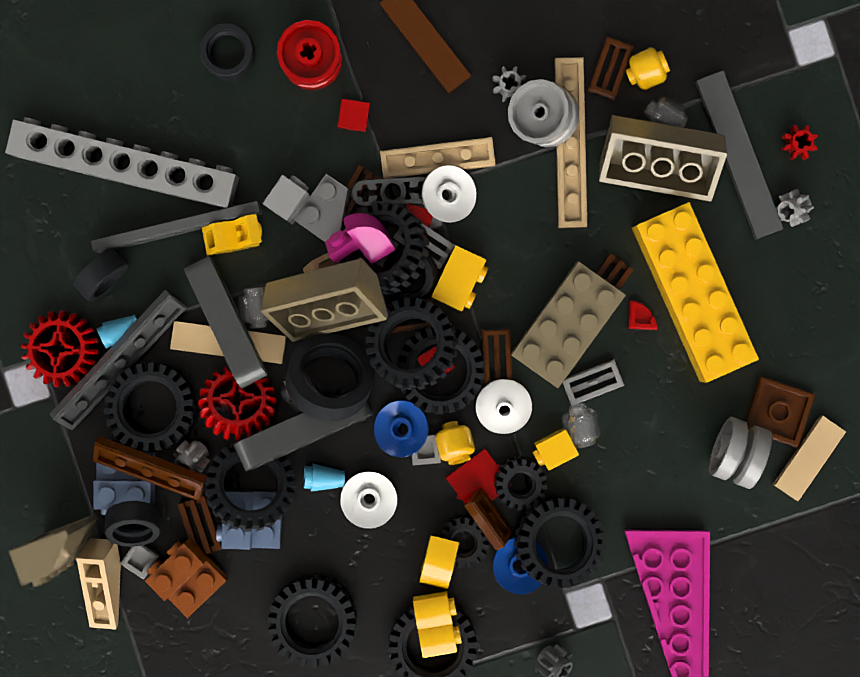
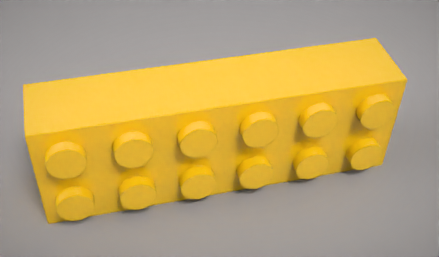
M688 202L632 227L699 381L710 382L759 360L690 203Z

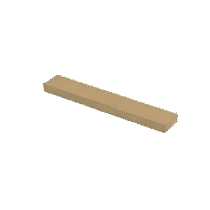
M584 57L555 58V84L571 93L579 106V122L576 131L567 141L556 146L558 228H586Z

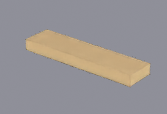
M492 137L380 151L384 179L429 175L433 170L448 165L456 166L463 170L496 165Z
M174 321L170 349L224 356L210 326ZM248 331L263 362L283 364L287 336Z

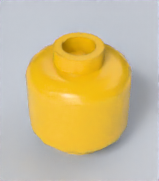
M652 47L631 56L629 59L630 68L626 69L631 84H638L642 90H647L666 81L667 72L670 71L662 50L657 52Z
M452 421L443 424L442 430L435 435V442L441 460L448 461L449 465H455L471 459L470 455L475 451V446L469 427L459 425L458 421Z

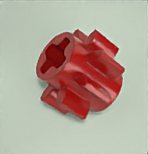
M794 125L790 128L792 135L784 134L781 137L783 140H786L785 146L781 150H787L791 154L790 160L795 159L799 154L802 160L809 158L807 151L813 152L818 149L817 146L813 145L814 139L818 137V134L812 135L809 132V125L800 131L797 125ZM799 137L801 138L800 143L804 145L801 148H798L799 142L795 140Z

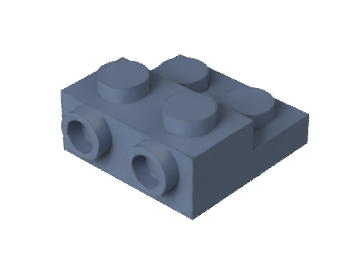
M144 452L149 455L155 456V452ZM96 463V480L93 481V509H101V515H105L107 510L114 504L124 501H143L155 506V484Z
M225 490L228 499L235 506L245 510L261 509L268 505L276 495V491ZM282 518L270 527L265 526L260 531L251 529V532H244L243 528L238 530L232 529L233 525L230 524L225 525L222 523L217 525L216 540L222 542L221 549L250 550L251 548L280 549Z

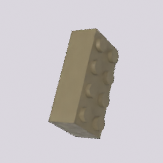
M612 115L599 163V182L712 201L727 156L726 137L716 133Z
M577 261L512 350L511 355L559 388L626 295Z

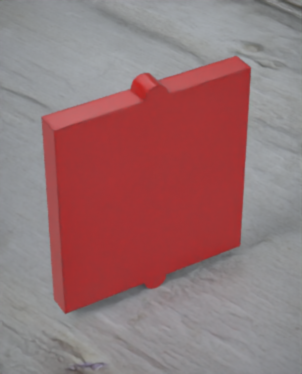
M483 449L448 475L446 479L456 491L457 499H462L465 504L469 502L468 499L472 496V493L480 488L483 489L492 502L498 497L494 486L496 480L494 476L496 472L498 473L500 464H496L487 450Z

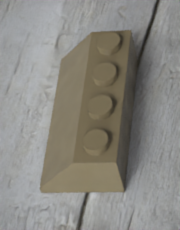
M362 258L266 283L260 311L292 342L307 339L317 334L332 333L384 321L388 318L377 274Z
M97 514L43 533L9 551L21 585L30 582L33 583L34 587L50 581L51 578L58 576L60 572L67 570L68 567L75 565L74 559L77 558L88 542L97 523Z

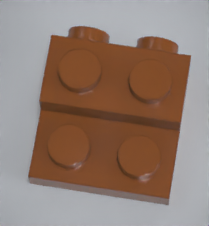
M190 539L183 544L177 541L166 552L170 557L164 563L159 559L147 571L150 576L145 580L164 602L169 599L186 618L191 616L229 579L198 545L196 546Z

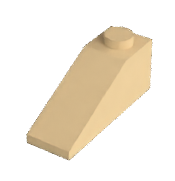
M90 538L76 558L89 626L92 628L117 629L121 569L118 545L108 539Z

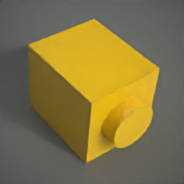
M565 428L535 442L534 445L537 450L532 452L539 466L545 465L548 470L579 455Z

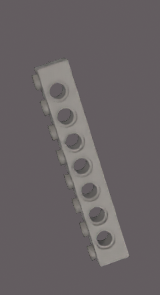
M24 117L23 122L13 120L5 151L6 154L224 209L233 206L239 177L232 174V168L217 165L215 170L205 167L206 162L189 158L187 163L179 161L176 154L162 151L161 156L151 154L150 148L135 144L133 149L123 147L124 142L112 138H106V142L95 140L96 135L79 131L78 135L68 133V128L52 124L51 129L41 127V121ZM45 135L47 144L44 148L38 149L37 140ZM73 142L75 146L74 152L69 156H65L64 147L66 144ZM101 149V160L93 163L91 160L93 151ZM129 156V166L124 170H120L118 166L120 158ZM155 162L158 166L157 173L154 176L148 177L146 175V167L148 164ZM184 169L185 179L181 183H174V172ZM205 176L213 178V185L208 190H202L200 187V181Z

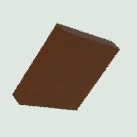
M760 376L745 419L748 430L754 425L771 431L773 440L798 448L816 394Z

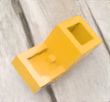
M256 214L246 215L233 221L212 223L202 228L207 256L260 246L259 243H262V228Z
M430 536L421 568L420 583L445 589L448 588L459 542Z

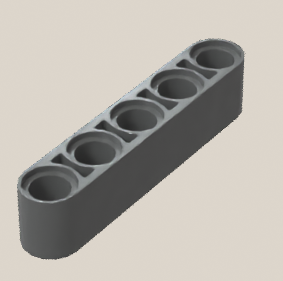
M208 255L185 267L184 270L238 385L244 388L267 376L268 373L213 258Z
M368 402L353 416L338 421L319 420L302 413L236 443L234 447L247 472L371 416L373 413Z

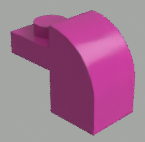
M356 213L344 217L343 221L346 229L335 232L325 241L328 254L334 263L339 262L360 248L372 265L396 250L392 238L383 224L374 216L364 213Z

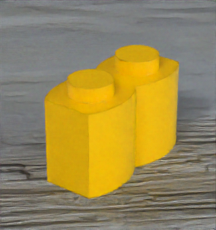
M447 591L413 597L423 658L457 652L456 644L462 642L459 626L453 627L451 617L457 615L454 598L448 599Z

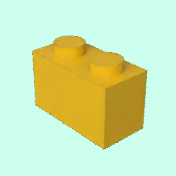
M455 245L431 298L461 312L464 307L470 309L476 293L472 292L476 281L482 283L489 269L484 266L486 259Z

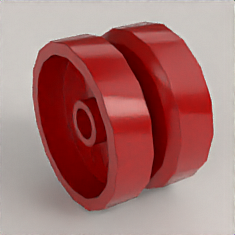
M312 20L296 22L283 32L278 41L277 56L279 64L293 84L302 89L318 90L327 87L336 80L342 68L343 56L338 39L328 26L319 21ZM313 53L314 58L308 60L307 55Z

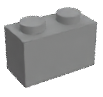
M282 175L263 204L293 225L295 218L310 198V195L307 193L309 187L293 175L290 179Z

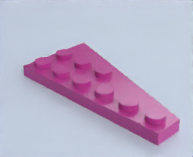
M624 529L671 677H709L710 531Z

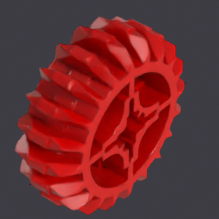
M51 311L48 313V319L44 315H40L38 317L39 324L30 323L29 325L33 333L25 332L23 334L25 338L29 339V343L21 344V348L28 349V354H23L21 358L23 360H31L27 364L26 369L32 370L36 368L33 377L38 379L43 376V384L45 385L50 384L53 380L54 387H60L62 382L65 386H71L73 379L79 382L82 379L81 373L86 375L90 371L87 364L95 365L97 363L95 359L91 358V354H99V349H92V344L98 343L99 340L98 338L90 339L89 337L95 330L92 327L84 330L88 321L81 319L77 322L78 314L71 313L68 317L67 311H60L58 316L55 311ZM57 326V331L53 332L52 340L48 343H41L44 335L51 328ZM67 327L77 335L80 346L74 345L71 342ZM60 345L72 349V351L60 353L56 352V349H50L49 347ZM41 352L47 353L50 356L51 365L54 366L53 369L44 362ZM74 354L80 355L77 363L71 369L64 372V365H67L68 358Z
M226 366L223 368V375L217 372L213 373L214 381L206 379L205 387L207 389L200 390L202 399L198 401V405L202 408L200 411L201 418L206 419L205 426L207 428L214 426L213 433L215 435L224 431V439L228 440L231 434H235L236 441H240L241 434L245 433L248 438L252 436V430L259 433L262 431L261 425L269 426L270 419L268 417L275 415V409L272 407L276 405V398L272 397L274 395V388L268 387L269 380L267 378L259 379L246 386L255 391L258 396H254V393L245 392L238 385L232 372H229ZM232 386L230 392L220 394V397H217L221 391ZM237 393L239 394V400H241L239 412H236V405H234ZM255 409H258L254 415L245 420H242L243 416L247 412L255 411ZM216 410L231 414L233 420L222 417Z

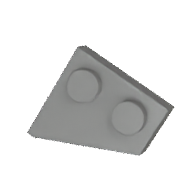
M325 174L294 221L324 242L327 241L332 234L342 231V227L345 226L343 218L347 216L346 208L350 201V190Z

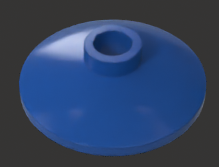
M401 400L391 402L384 406L376 417L374 423L375 439L380 448L391 456H411L417 453L427 440L429 432L427 418L421 408L414 406V403ZM403 424H406L408 426V432L406 434H403L401 432V426Z
M517 537L511 538L507 541L504 548L497 550L494 555V576L499 585L511 593H531L539 588L542 583L532 579L528 575L529 573L522 568L520 570L514 568V562L518 560L515 554L518 553V549L514 547V541H517ZM535 541L540 559L548 566V558L544 549Z

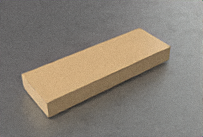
M820 415L773 485L794 500L799 501L846 431Z

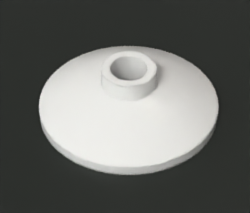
M450 165L442 166L433 170L426 177L422 187V199L427 211L437 220L449 223L457 222L467 217L472 211L476 202V188L472 178L463 169ZM444 190L448 191L449 193L448 200H445L442 197V192Z
M498 379L488 383L482 388L476 400V413L479 421L488 430L499 434H508L519 430L527 423L532 412V401L528 391L520 383L510 379ZM503 405L510 408L509 412L505 414L501 413L499 409Z
M369 471L361 472L350 478L343 487L340 500L341 508L346 518L354 525L362 528H376L385 524L393 516L397 506L396 490L390 480L382 474ZM372 494L375 497V501L368 504L365 502L364 496Z

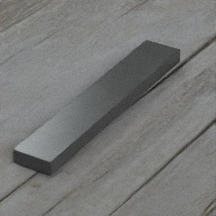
M724 71L697 80L695 84L714 133L725 135L727 156L725 163L754 239L756 240L784 229Z
M254 201L92 240L91 245L93 251L98 253L108 249L118 250L201 230L212 223L233 221L246 215L256 214L259 216L262 215L263 210L261 203Z
M164 290L49 414L51 418L73 431L110 391L108 388L111 384L114 385L116 383L115 378L118 375L122 376L127 368H131L186 310L185 304L167 290Z

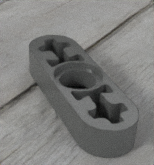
M405 177L360 180L353 184L350 194L352 200L361 206H372L373 203L377 202L383 205V202L391 204L423 203L422 197L419 198L418 193H407L408 199H404L406 195L404 182H408V188L418 187V182L420 181L423 186L426 178ZM380 183L378 189L380 201H376L378 195H368L366 201H363L362 197L357 196V191L362 190V185H365L368 190H377L375 184ZM390 183H395L400 189L399 196L393 200L388 199L384 192L385 187Z

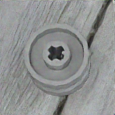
M543 79L532 80L520 86L511 97L508 107V119L514 133L522 140L543 147H554L567 141L576 131L579 122V106L574 96L565 88Z
M730 416L722 426L714 444L710 458L709 474L723 480H727L732 476L735 484L748 489L754 487L761 477L772 445L771 431L756 425L748 430L747 422Z

